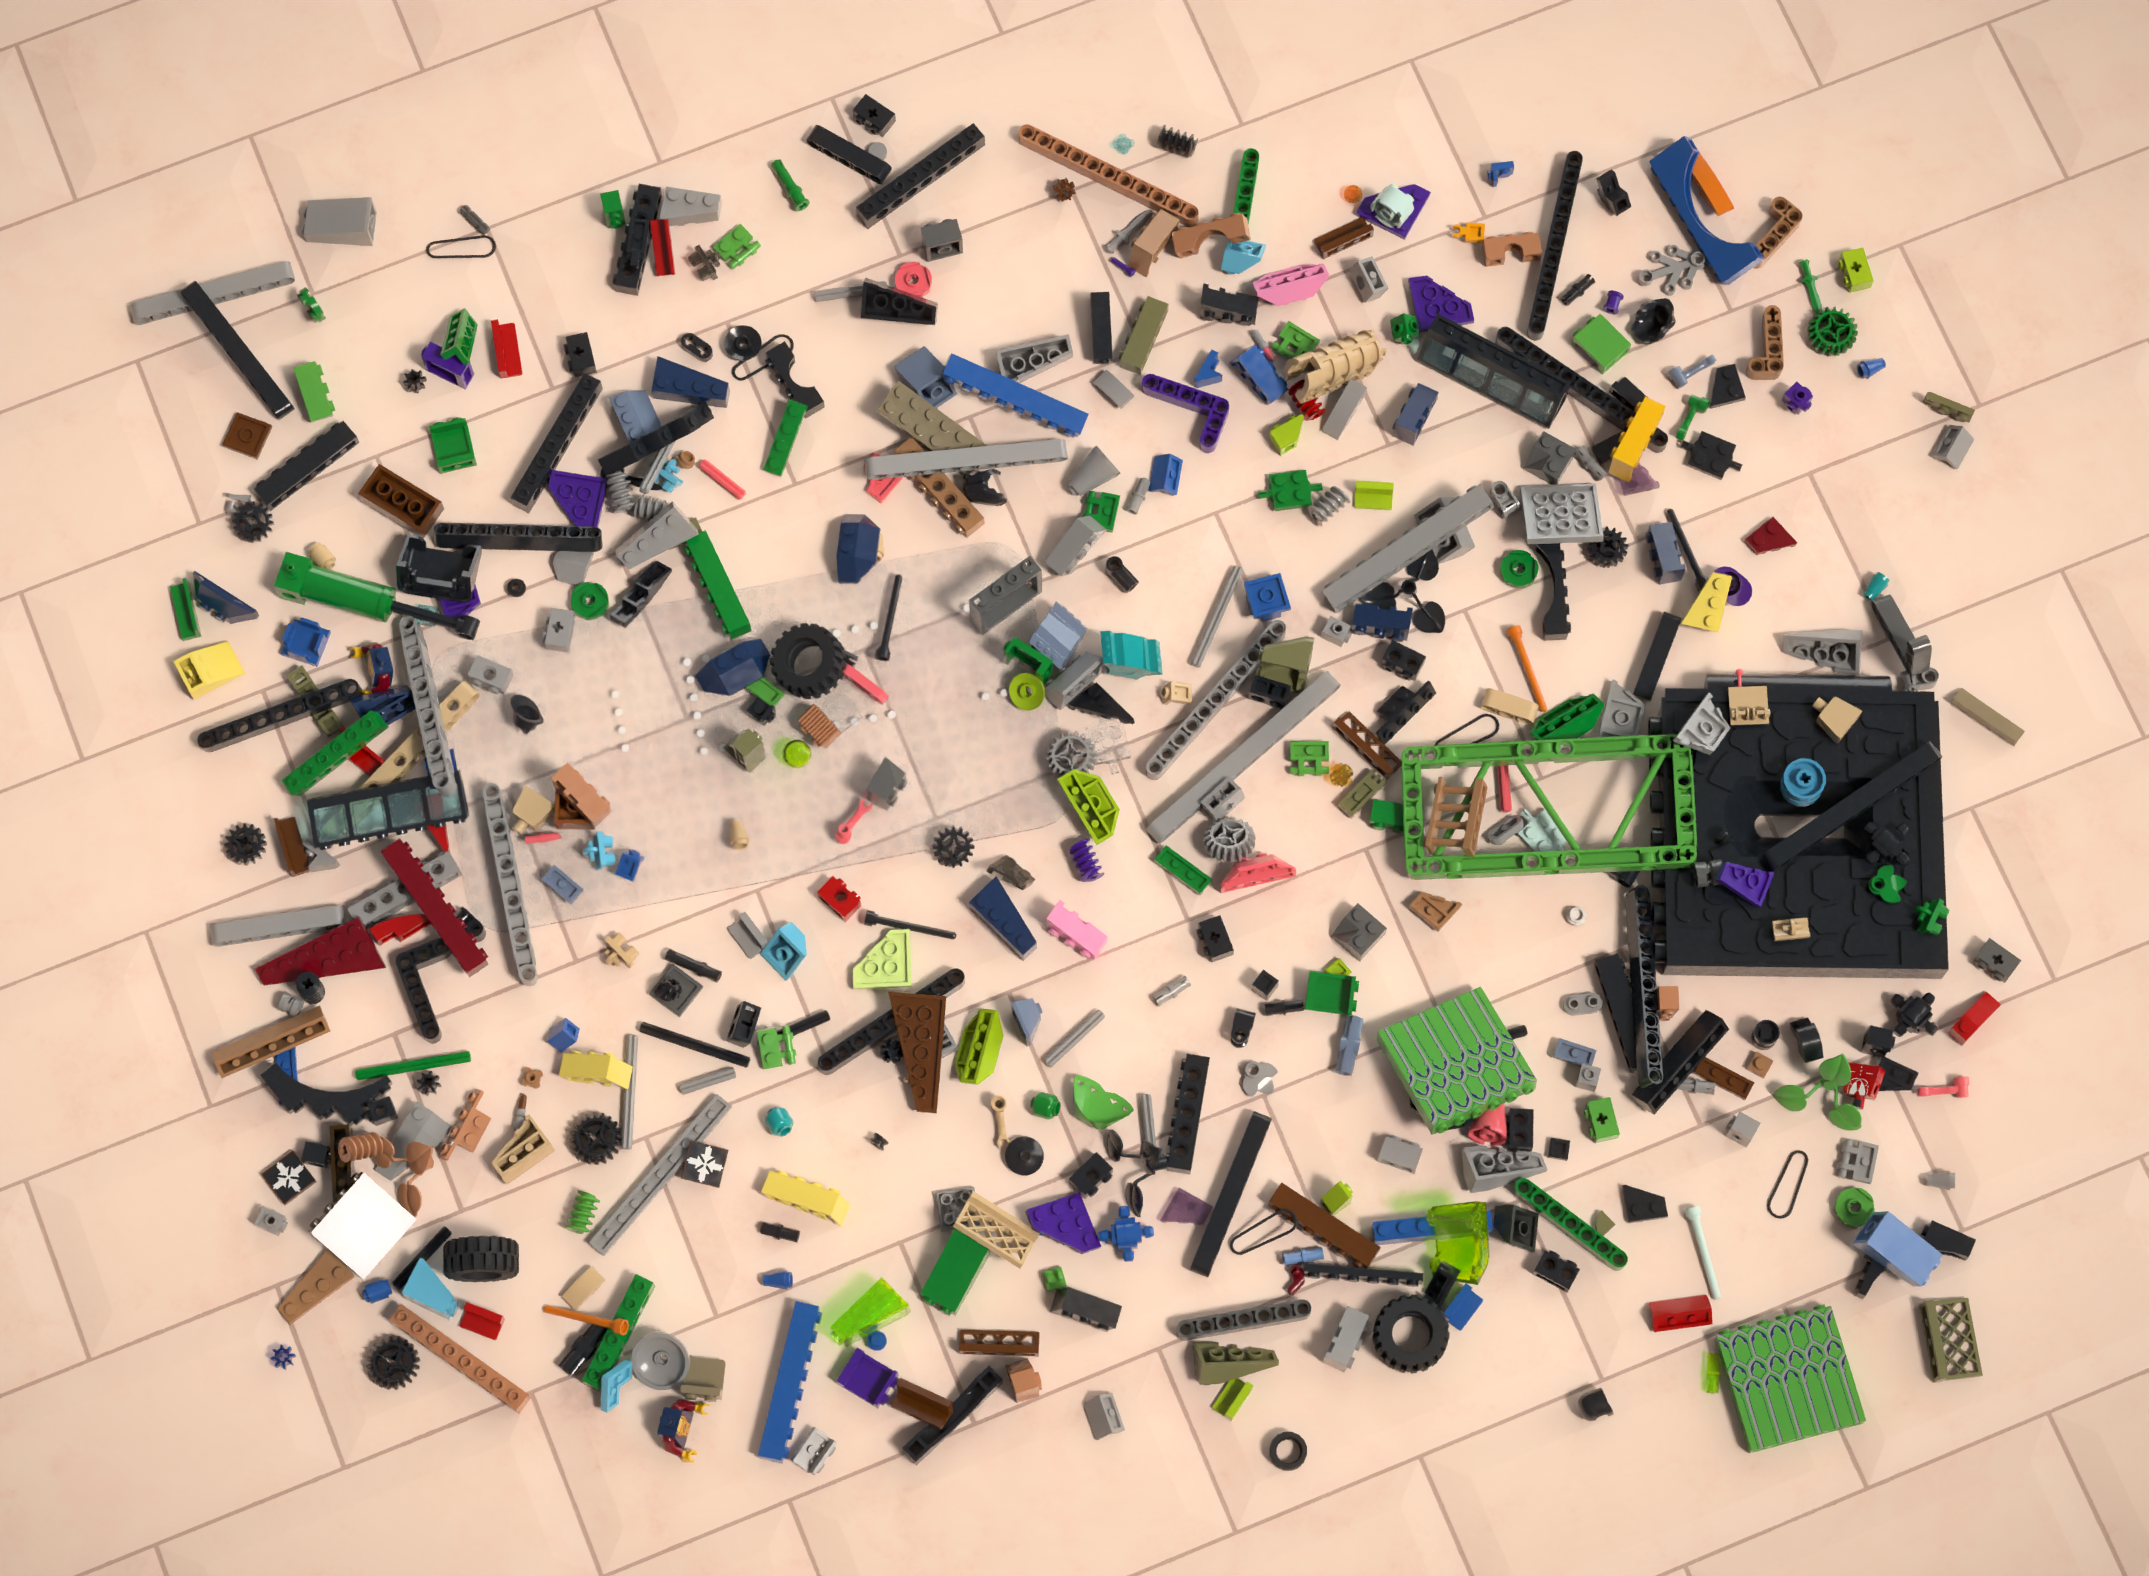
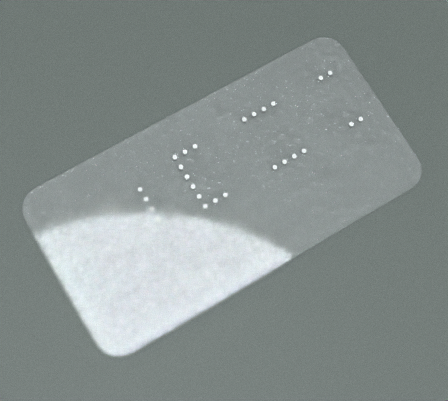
M980 542L877 562L861 578L858 584H839L838 572L835 570L737 589L734 591L750 622L752 631L730 640L728 634L724 635L720 625L723 624L721 618L717 619L713 611L715 608L714 604L709 603L707 596H700L645 607L626 628L610 620V614L602 615L592 620H576L569 653L546 649L542 639L544 631L547 632L548 626L462 642L447 648L436 658L432 666L439 705L463 681H467L480 693L478 700L446 733L453 769L461 770L469 809L468 818H466L465 822L454 824L466 899L472 915L485 928L495 932H509L484 806L483 788L488 783L497 784L502 793L529 928L932 850V845L937 844L934 841V837H940L938 831L944 833L945 827L952 830V825H955L956 830L961 826L963 833L968 831V837H972L973 841L1039 829L1057 822L1067 812L1070 802L1057 780L1058 774L1053 775V769H1049L1047 766L1049 762H1046V757L1049 756L1046 754V750L1051 749L1049 743L1055 744L1054 737L1061 739L1056 706L1045 697L1042 704L1034 710L1027 711L1018 708L1012 702L1009 695L1010 683L1015 676L1021 673L1036 675V670L1016 657H1013L1007 665L1004 662L1003 656L1005 644L1009 640L1012 641L1014 637L1032 647L1029 641L1039 627L1033 599L983 636L970 622L969 600L1022 562L1021 556L1011 547L999 542ZM900 574L902 575V583L888 645L891 652L889 661H880L874 658L875 651L878 649V646H881L895 576ZM977 598L974 602L978 605L981 600ZM801 623L809 625L814 623L820 627L823 626L831 632L842 644L844 650L858 656V661L849 659L856 663L853 668L886 692L889 698L881 705L844 676L842 680L839 679L837 681L839 685L836 688L832 687L827 695L822 693L821 698L815 699L812 696L810 700L802 697L798 698L785 690L775 680L776 677L771 672L773 666L770 665L769 659L763 677L784 692L785 696L775 706L776 717L774 720L763 726L746 713V710L757 698L745 688L731 696L706 693L701 688L695 675L711 659L745 641L762 639L771 655L770 658H773L771 650L776 648L777 644L775 641L777 638L781 639L783 637L782 633L785 630L789 632L792 626L797 625L800 627ZM812 646L800 652L794 664V671L797 676H807L817 670L822 661L820 647ZM477 655L512 669L514 676L504 695L498 693V695L493 694L484 686L477 687L470 683L471 681L467 674ZM487 674L485 679H492L494 674ZM1028 687V692L1032 693L1031 688ZM514 695H523L534 701L544 719L542 724H538L527 735L513 724L514 711L510 700ZM458 704L452 705L450 707V710H456ZM813 704L817 705L842 732L828 748L817 747L811 740L813 736L809 732L805 734L799 728L800 722L797 719ZM748 728L752 732L756 731L763 738L761 741L764 744L766 757L750 773L723 749L736 734ZM1064 746L1059 750L1057 755H1059L1060 752L1065 751ZM885 757L906 773V780L908 781L904 790L898 792L896 804L894 807L890 806L887 811L873 803L872 809L863 814L851 829L850 841L847 844L838 843L835 839L836 831L841 824H846L860 806V801L865 798L863 804L865 807L872 803L867 799L866 789ZM567 762L584 777L588 784L590 783L595 787L596 793L600 797L604 796L611 804L609 806L611 813L595 827V830L556 829L554 815L537 831L527 827L520 835L512 829L517 822V819L513 817L512 810L524 787L527 785L555 804V788L551 777ZM1057 762L1059 766L1069 770L1067 763ZM457 783L455 793L449 796L452 814L461 812ZM490 791L488 793V796L494 797L497 794V791ZM734 820L741 821L749 838L748 847L742 850H735L730 845V822ZM497 827L495 829V832L501 833L504 830V827ZM599 831H603V835L613 837V846L605 848V853H614L615 863L611 866H605L602 870H596L595 861H589V856L583 855L582 851L588 848L587 842L593 841L592 837ZM557 832L562 836L561 839L545 843H525V836L539 835L540 833ZM957 835L960 841L965 842V840L961 836ZM630 849L640 852V855L645 857L644 861L640 864L634 881L615 875L622 853ZM504 863L502 869H509L511 863ZM553 865L557 866L584 890L571 905L541 879ZM512 899L509 905L515 906L518 904L519 900Z

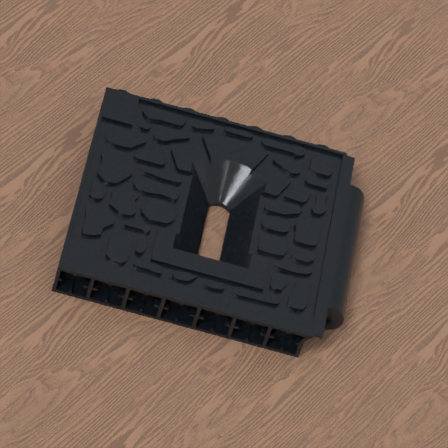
M1707 673L1704 689L1665 688V697H1661L1658 717H1649L1648 736L1678 734L1705 695L1708 693L1712 695L1713 698L1710 700L1715 709L1719 707L1730 729L1710 755L1691 748L1697 832L1696 863L1705 862L1708 864L1711 860L1721 859L1722 862L1738 864L1766 872L1773 871L1762 855L1785 838L1759 836L1755 830V821L1759 816H1819L1926 743L1931 741L1941 753L1939 701H1935L1934 692L1892 691V682L1889 676L1742 674V687L1767 686L1768 709H1770L1769 724L1730 725L1728 687H1738L1737 675ZM1819 697L1826 703H1829L1833 697H1837L1862 711L1859 718L1838 744L1816 722L1820 712L1812 706ZM1659 743L1658 748L1665 749L1667 748V745L1665 743ZM1649 757V770L1656 758L1651 759ZM1664 758L1655 777H1659V791H1650V813L1659 814L1660 828H1651L1650 847L1677 845L1673 759ZM1798 759H1811L1817 762L1823 768L1826 775V784L1820 797L1808 806H1795L1789 803L1780 791V781L1786 767L1792 761ZM1941 759L1845 824L1844 838H1824L1773 872V878L1761 907L1753 906L1724 885L1713 886L1709 883L1708 887L1697 888L1693 877V866L1690 868L1651 870L1652 888H1661V902H1653L1652 925L1662 926V940H1653L1655 963H1662L1663 975L1942 979L1949 970L1947 917L1945 919L1937 917L1936 922L1942 925L1940 934H1921L1917 931L1921 921L1917 920L1919 914L1915 911L1917 906L1923 907L1925 902L1930 903L1931 900L1937 901L1939 898L1945 901L1943 905L1946 907ZM1681 779L1678 783L1685 786L1689 782L1686 779ZM1683 816L1680 819L1684 823L1691 821L1688 816ZM1869 822L1876 824L1878 829L1883 826L1888 829L1891 825L1895 828L1901 823L1908 827V831L1904 835L1906 838L1903 842L1905 847L1901 851L1902 853L1905 852L1909 857V861L1904 866L1896 863L1895 858L1891 862L1885 860L1883 863L1878 860L1872 865L1865 861L1866 855L1870 852L1868 850L1870 847L1868 841L1872 837L1864 830V827ZM1727 827L1728 831L1734 834L1721 846V842L1715 839ZM1667 854L1663 856V859L1665 861H1671L1673 860V856ZM1686 854V860H1690L1689 854ZM1893 865V875L1907 880L1906 885L1898 892L1901 899L1900 902H1886L1880 895L1873 894L1869 890V880L1877 875L1881 867ZM1879 883L1874 884L1876 888H1881ZM1808 918L1810 938L1774 941L1772 921Z

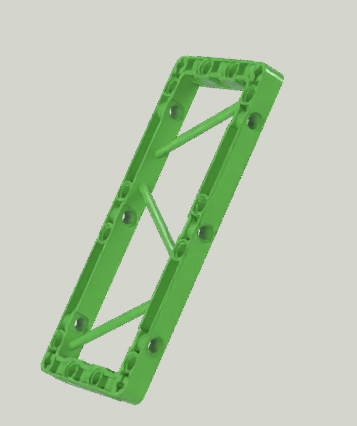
M1677 734L1407 747L1402 752L1401 768L1404 851L1407 875L1413 880L1690 868L1693 866V863H1696L1697 858L1691 748L1686 746L1680 748V745L1673 741ZM1659 743H1665L1667 745V748L1659 749L1657 745ZM1566 747L1570 749V752L1563 754L1560 750ZM1529 749L1532 753L1524 756L1521 752ZM1419 754H1421L1422 761H1419ZM1427 754H1433L1435 755V758L1433 760H1427L1425 756ZM1409 755H1413V760L1409 761ZM1636 757L1656 758L1607 849L1581 850L1525 766V764H1539V762L1554 761V763L1633 760ZM1664 758H1672L1677 845L1616 848ZM1516 765L1572 849L1564 851L1475 854L1474 857H1467L1466 855L1441 856L1446 846H1438L1433 856L1424 857L1421 769H1439L1443 766H1458V768L1481 767L1475 779H1483L1490 766ZM1681 779H1686L1689 783L1683 786L1678 782ZM1413 791L1417 793V796L1409 798L1407 794ZM1465 795L1461 804L1468 805L1472 800V796ZM1456 812L1452 821L1460 822L1465 812ZM1683 816H1688L1691 821L1684 823L1680 819ZM1413 828L1419 831L1416 835H1410L1408 832ZM1447 829L1442 838L1451 839L1456 829ZM1670 854L1673 856V860L1665 861L1663 856ZM1686 854H1689L1690 860H1686ZM1568 859L1576 861L1572 866L1567 865L1565 862ZM1531 860L1537 863L1535 867H1528L1526 864ZM1423 865H1426V872L1423 870ZM1432 865L1440 867L1436 872L1431 871L1429 868ZM1413 866H1417V872H1413Z

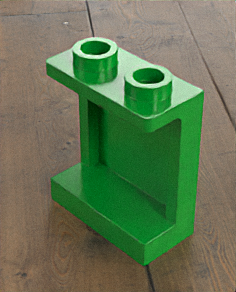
M457 417L449 422H436L429 426L440 474L477 465L466 418Z
M1016 637L1005 644L1003 648L1005 664L1008 665L1013 657H1016L1035 669L1036 677L1045 685L1053 673V660Z
M1309 971L1305 1010L1352 1015V1012H1356L1357 1000L1353 999L1354 992L1358 993L1359 981H1356V976Z

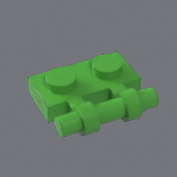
M739 224L715 244L713 250L725 262L732 258L733 261L729 263V266L735 269L738 265L744 264V260L750 255L756 254L761 244L758 241L750 244L749 242L753 240V236ZM744 247L746 250L738 255L737 252Z
M1288 321L1278 335V338L1283 341L1282 344L1274 342L1271 348L1276 350V353L1280 356L1284 355L1291 359L1306 352H1313L1320 343V340ZM1288 345H1291L1292 347L1297 349V351L1293 353L1292 351L1287 349Z
M1290 741V762H1298V767H1290V773L1298 774V776H1304V774H1315V776L1329 774V767H1321V762H1329V741ZM1304 762H1315V767H1304Z
M789 1025L782 1026V1034H777L776 1027L756 1030L763 1069L783 1066L782 1058L788 1059V1065L796 1064L795 1056L797 1054L796 1049H793L792 1043L794 1037L793 1032H790ZM784 1040L785 1051H780L779 1041Z

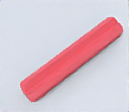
M706 459L700 463L699 468L737 499H743L746 495L744 489Z
M1504 765L1497 766L1500 811L1507 813L1512 810L1509 766Z

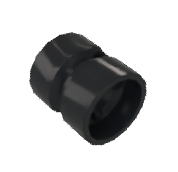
M1771 1020L1760 1021L1751 1035L1753 1045L1760 1050L1772 1048L1780 1035L1778 1025Z

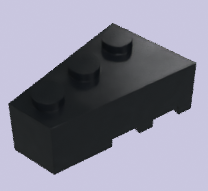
M1203 283L1200 318L1206 321L1221 320L1228 324L1237 322L1244 326L1255 325L1259 297L1236 292L1234 295L1226 293L1225 288L1220 287L1218 291L1209 288V284Z

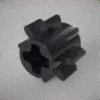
M411 369L409 374H404L407 380H404L403 384L408 386V392L413 390L419 393V390L425 389L423 382H426L427 379L426 376H422L421 370L416 372Z
M671 977L664 978L656 988L660 990L658 993L659 997L667 1002L675 1001L682 992L679 989L680 983Z
M891 1039L883 1042L884 1045L880 1047L881 1058L887 1063L892 1061L893 1064L900 1061V1058L903 1057L901 1043L897 1040L892 1042Z
M432 1071L429 1074L422 1072L421 1080H416L418 1084H421L418 1090L420 1092L425 1090L426 1096L432 1092L437 1094L436 1089L441 1087V1084L436 1081L440 1077L438 1075L433 1077ZM429 1080L432 1083V1085L428 1086L426 1084V1081Z

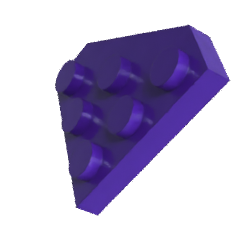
M1416 184L1398 188L1404 194L1411 195L1414 199V210L1400 228H1397V226L1390 228L1375 217L1377 213L1375 210L1372 212L1370 206L1379 194L1365 197L1356 212V216L1359 218L1363 217L1365 221L1405 240L1430 197L1431 192Z
M1427 275L1409 278L1408 282L1419 332L1428 331L1437 314L1459 325L1474 323L1475 320L1470 302L1465 299L1462 300L1454 292L1443 285L1437 284Z
M552 470L548 488L575 526H599L608 479Z
M1080 1192L1025 1211L1032 1230L1038 1233L1041 1232L1049 1236L1050 1239L1075 1249L1080 1254H1085L1101 1247Z

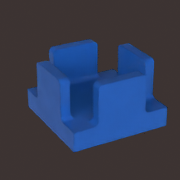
M1281 573L1244 582L1246 601L1250 614L1253 615L1254 619L1262 618L1264 622L1279 618L1282 612L1291 610Z
M302 617L300 621L294 619L293 624L288 623L283 635L282 642L284 646L281 655L318 667L331 632L321 628L318 622Z

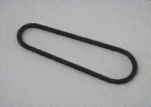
M481 235L433 241L427 246L426 251L432 258H485L495 252L496 243L492 237ZM479 238H488L493 242V250L486 255L435 256L429 251L433 244Z
M779 334L762 345L760 350L779 337H785L790 340L791 351L794 348V342L788 335ZM740 361L733 367L732 374L733 377L737 380H746L749 377L760 372L761 370L767 368L768 366L766 364L765 366L759 368L751 374L743 378H739L736 376L735 370L738 366L745 362Z
M1484 714L1470 721L1464 726L1458 728L1452 733L1446 735L1445 737L1441 738L1435 743L1434 746H1437L1443 740L1449 738L1450 736L1461 731L1462 729L1466 728L1467 726L1473 724L1474 722L1478 721L1483 717L1493 718L1497 724L1496 730L1492 734L1483 737L1477 741H1474L1472 743H1479L1490 737H1493L1495 734H1497L1500 724L1495 716L1491 714Z
M1797 1150L1791 1153L1770 1196L1767 1207L1770 1214L1775 1218H1786L1793 1210L1809 1161L1807 1154L1803 1151ZM1801 1153L1805 1156L1806 1161L1790 1210L1783 1216L1776 1215L1771 1210V1201L1793 1155Z
M1289 1209L1278 1210L1235 1236L1230 1242V1248L1233 1253L1243 1255L1281 1238L1295 1230L1297 1217ZM1281 1212H1288L1294 1217V1226L1289 1231L1243 1252H1237L1233 1248V1243L1236 1239Z

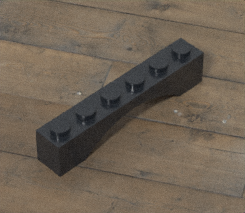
M1560 543L1535 544V550L1547 564L1554 584L1553 602L1542 622L1544 641L1567 640L1568 633H1571V623L1567 622L1569 604L1565 603V597H1568L1567 586H1564L1563 579H1566V569L1562 568L1564 550L1560 549Z
M989 1365L952 1403L953 1413L944 1427L938 1429L931 1425L926 1426L902 1447L903 1452L917 1466L1003 1384V1379Z

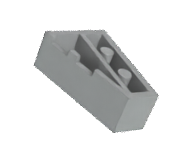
M1090 515L1077 518L1044 562L1060 576L1072 574L1076 569L1077 563L1086 556L1087 552L1104 534L1106 529Z
M1347 1306L1324 1357V1364L1344 1373L1347 1368L1351 1369L1355 1360L1352 1357L1354 1350L1359 1351L1363 1342L1360 1339L1362 1332L1367 1333L1371 1324L1368 1321L1369 1315Z

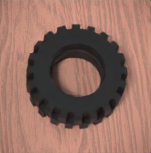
M801 623L800 627L797 625L792 626L789 632L785 630L782 633L783 637L781 639L777 638L775 641L777 644L776 648L771 650L773 658H770V665L773 666L771 672L776 677L775 680L785 690L795 697L810 700L811 696L817 699L821 698L822 693L825 695L829 694L832 687L836 688L839 685L837 681L839 679L842 680L844 676L842 670H845L847 665L843 661L846 660V653L843 651L844 647L826 628L814 623L810 625ZM808 647H820L822 649V661L817 670L807 676H797L794 671V664L800 652Z
M468 1236L448 1240L443 1246V1273L450 1280L462 1282H495L512 1279L519 1273V1245L512 1238L496 1236Z
M1411 1294V1297L1403 1295L1396 1300L1392 1299L1389 1301V1304L1381 1309L1373 1328V1342L1375 1343L1376 1352L1380 1354V1359L1383 1362L1386 1361L1390 1368L1399 1369V1372L1402 1373L1408 1371L1413 1374L1417 1373V1371H1426L1431 1366L1433 1367L1442 1358L1448 1345L1450 1332L1448 1331L1449 1324L1445 1320L1444 1312L1437 1308L1438 1305L1435 1302H1429L1426 1297L1418 1298L1417 1295ZM1412 1316L1419 1318L1428 1326L1430 1333L1429 1341L1420 1351L1408 1352L1395 1344L1392 1336L1393 1327L1403 1317Z

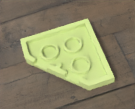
M910 929L890 930L866 957L853 968L854 990L912 987Z

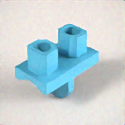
M672 459L670 462L665 461L664 466L666 468H661L655 480V483H657L661 476L666 478L661 487L670 493L676 486H681L684 482L671 473L678 474L680 471L676 467L677 461L675 459Z
M603 831L596 832V835L592 837L593 841L587 842L588 848L582 851L583 855L589 856V861H595L596 870H602L605 866H611L615 863L614 853H605V848L613 846V837L603 835Z

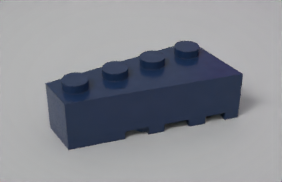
M657 356L651 390L653 399L698 405L706 401L708 406L727 408L730 395L728 382Z
M996 876L969 901V908L1024 961L1037 949V942Z

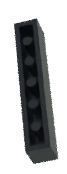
M344 421L335 423L330 431L318 436L313 444L305 446L300 454L288 459L286 464L281 468L275 469L270 477L258 482L254 491L265 506L272 511L360 442Z
M1617 953L1596 959L1594 966L1629 1072L1633 1073L1637 1071L1633 1004L1630 991L1631 981L1629 976H1625L1624 970L1626 967L1623 958L1620 959Z
M1705 1010L1698 1017L1695 1023L1662 1059V1082L1649 1090H1645L1639 1085L1631 1094L1638 1106L1654 1115L1728 1032L1729 1028L1721 1017L1708 1010Z

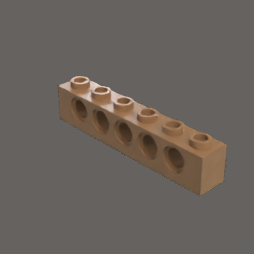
M912 437L894 450L895 455L925 452ZM945 473L931 474L927 478L921 475L909 476L911 480H916L919 483L918 487L924 494H929L934 506L940 507L943 510L944 517L948 521L952 520L955 523V528L961 535L964 534L968 538L985 524L981 513ZM935 486L943 487L940 491H935L933 488ZM948 499L955 501L951 505L945 503ZM959 513L967 514L965 518H959L957 515Z

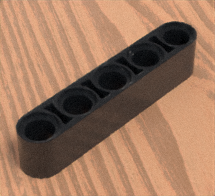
M815 125L806 139L807 144L878 184H883L892 170V167L887 162L820 125Z
M1664 611L1633 695L1651 701L1682 620L1681 617Z

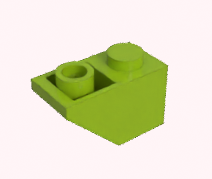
M1303 414L1299 416L1294 415L1282 425L1277 424L1271 429L1269 439L1280 456L1297 448L1304 421Z
M1339 1181L1321 1198L1320 1203L1329 1214L1335 1216L1351 1204L1353 1191L1347 1183L1343 1184L1342 1181Z

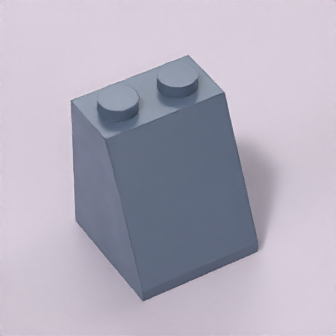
M925 346L894 366L902 383L935 408H938L957 395L954 385L945 382L944 378L940 377L944 366Z

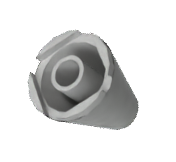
M1096 445L1068 481L1071 484L1068 488L1074 495L1079 494L1082 496L1117 477L1120 472Z

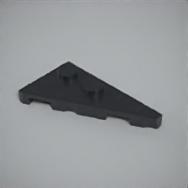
M1097 682L1068 703L1071 710H1084L1086 714H1094L1097 717L1109 720L1111 718L1119 719L1120 723L1133 725L1135 723L1134 718Z

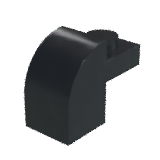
M1612 169L1596 178L1599 186L1597 189L1598 195L1609 211L1618 216L1632 207L1628 193L1619 186L1616 173Z
M1808 1017L1790 1022V1029L1797 1039L1798 1052L1804 1062L1808 1063L1824 1058L1822 1043L1816 1025L1811 1023Z

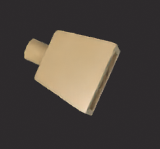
M1819 697L1812 706L1820 712L1816 720L1817 724L1837 744L1862 713L1860 709L1837 697H1833L1829 703H1826Z
M526 785L512 810L513 817L517 819L512 829L520 835L527 827L537 831L554 815L555 804Z

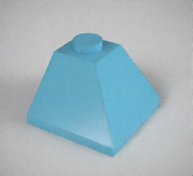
M1229 240L1225 248L1221 270L1228 274L1242 273L1261 261L1266 244L1249 240L1232 244Z
M793 922L779 928L760 953L786 981L789 980L807 956L805 935Z

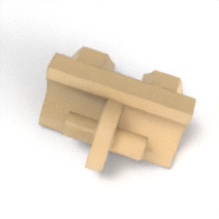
M1808 918L1772 921L1774 941L1810 938Z
M620 932L612 938L608 936L605 941L613 953L609 949L604 952L608 957L605 963L607 965L614 963L618 967L621 965V962L618 960L620 958L631 968L639 952L632 945L626 951L620 948L627 942Z

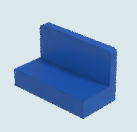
M1170 453L1155 456L1148 491H1163L1171 496L1177 495L1183 460Z
M1467 1283L1444 1312L1445 1320L1459 1331L1464 1328L1483 1302L1480 1296L1471 1291L1472 1287Z

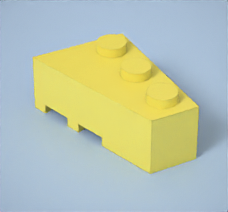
M572 1051V1054H563L559 1076L572 1082L586 1084L597 1082L604 1083V1086L611 1087V1083H614L622 1089H628L633 1067L616 1059L615 1055L611 1053L599 1055L595 1052L583 1054L582 1052Z

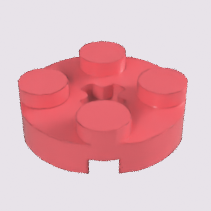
M908 262L899 268L895 275V286L897 289L920 297L930 292L932 276L926 266L924 267L918 262ZM911 277L919 280L916 284L908 282L911 280Z

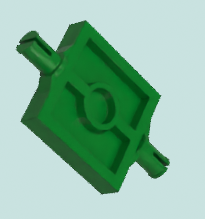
M1306 470L1269 474V490L1258 491L1259 499L1270 497L1274 505V511H1282L1312 505L1311 493L1323 491L1322 483L1310 484Z

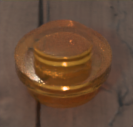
M1356 185L1348 186L1344 191L1346 201L1349 203L1359 202L1363 194L1361 188Z

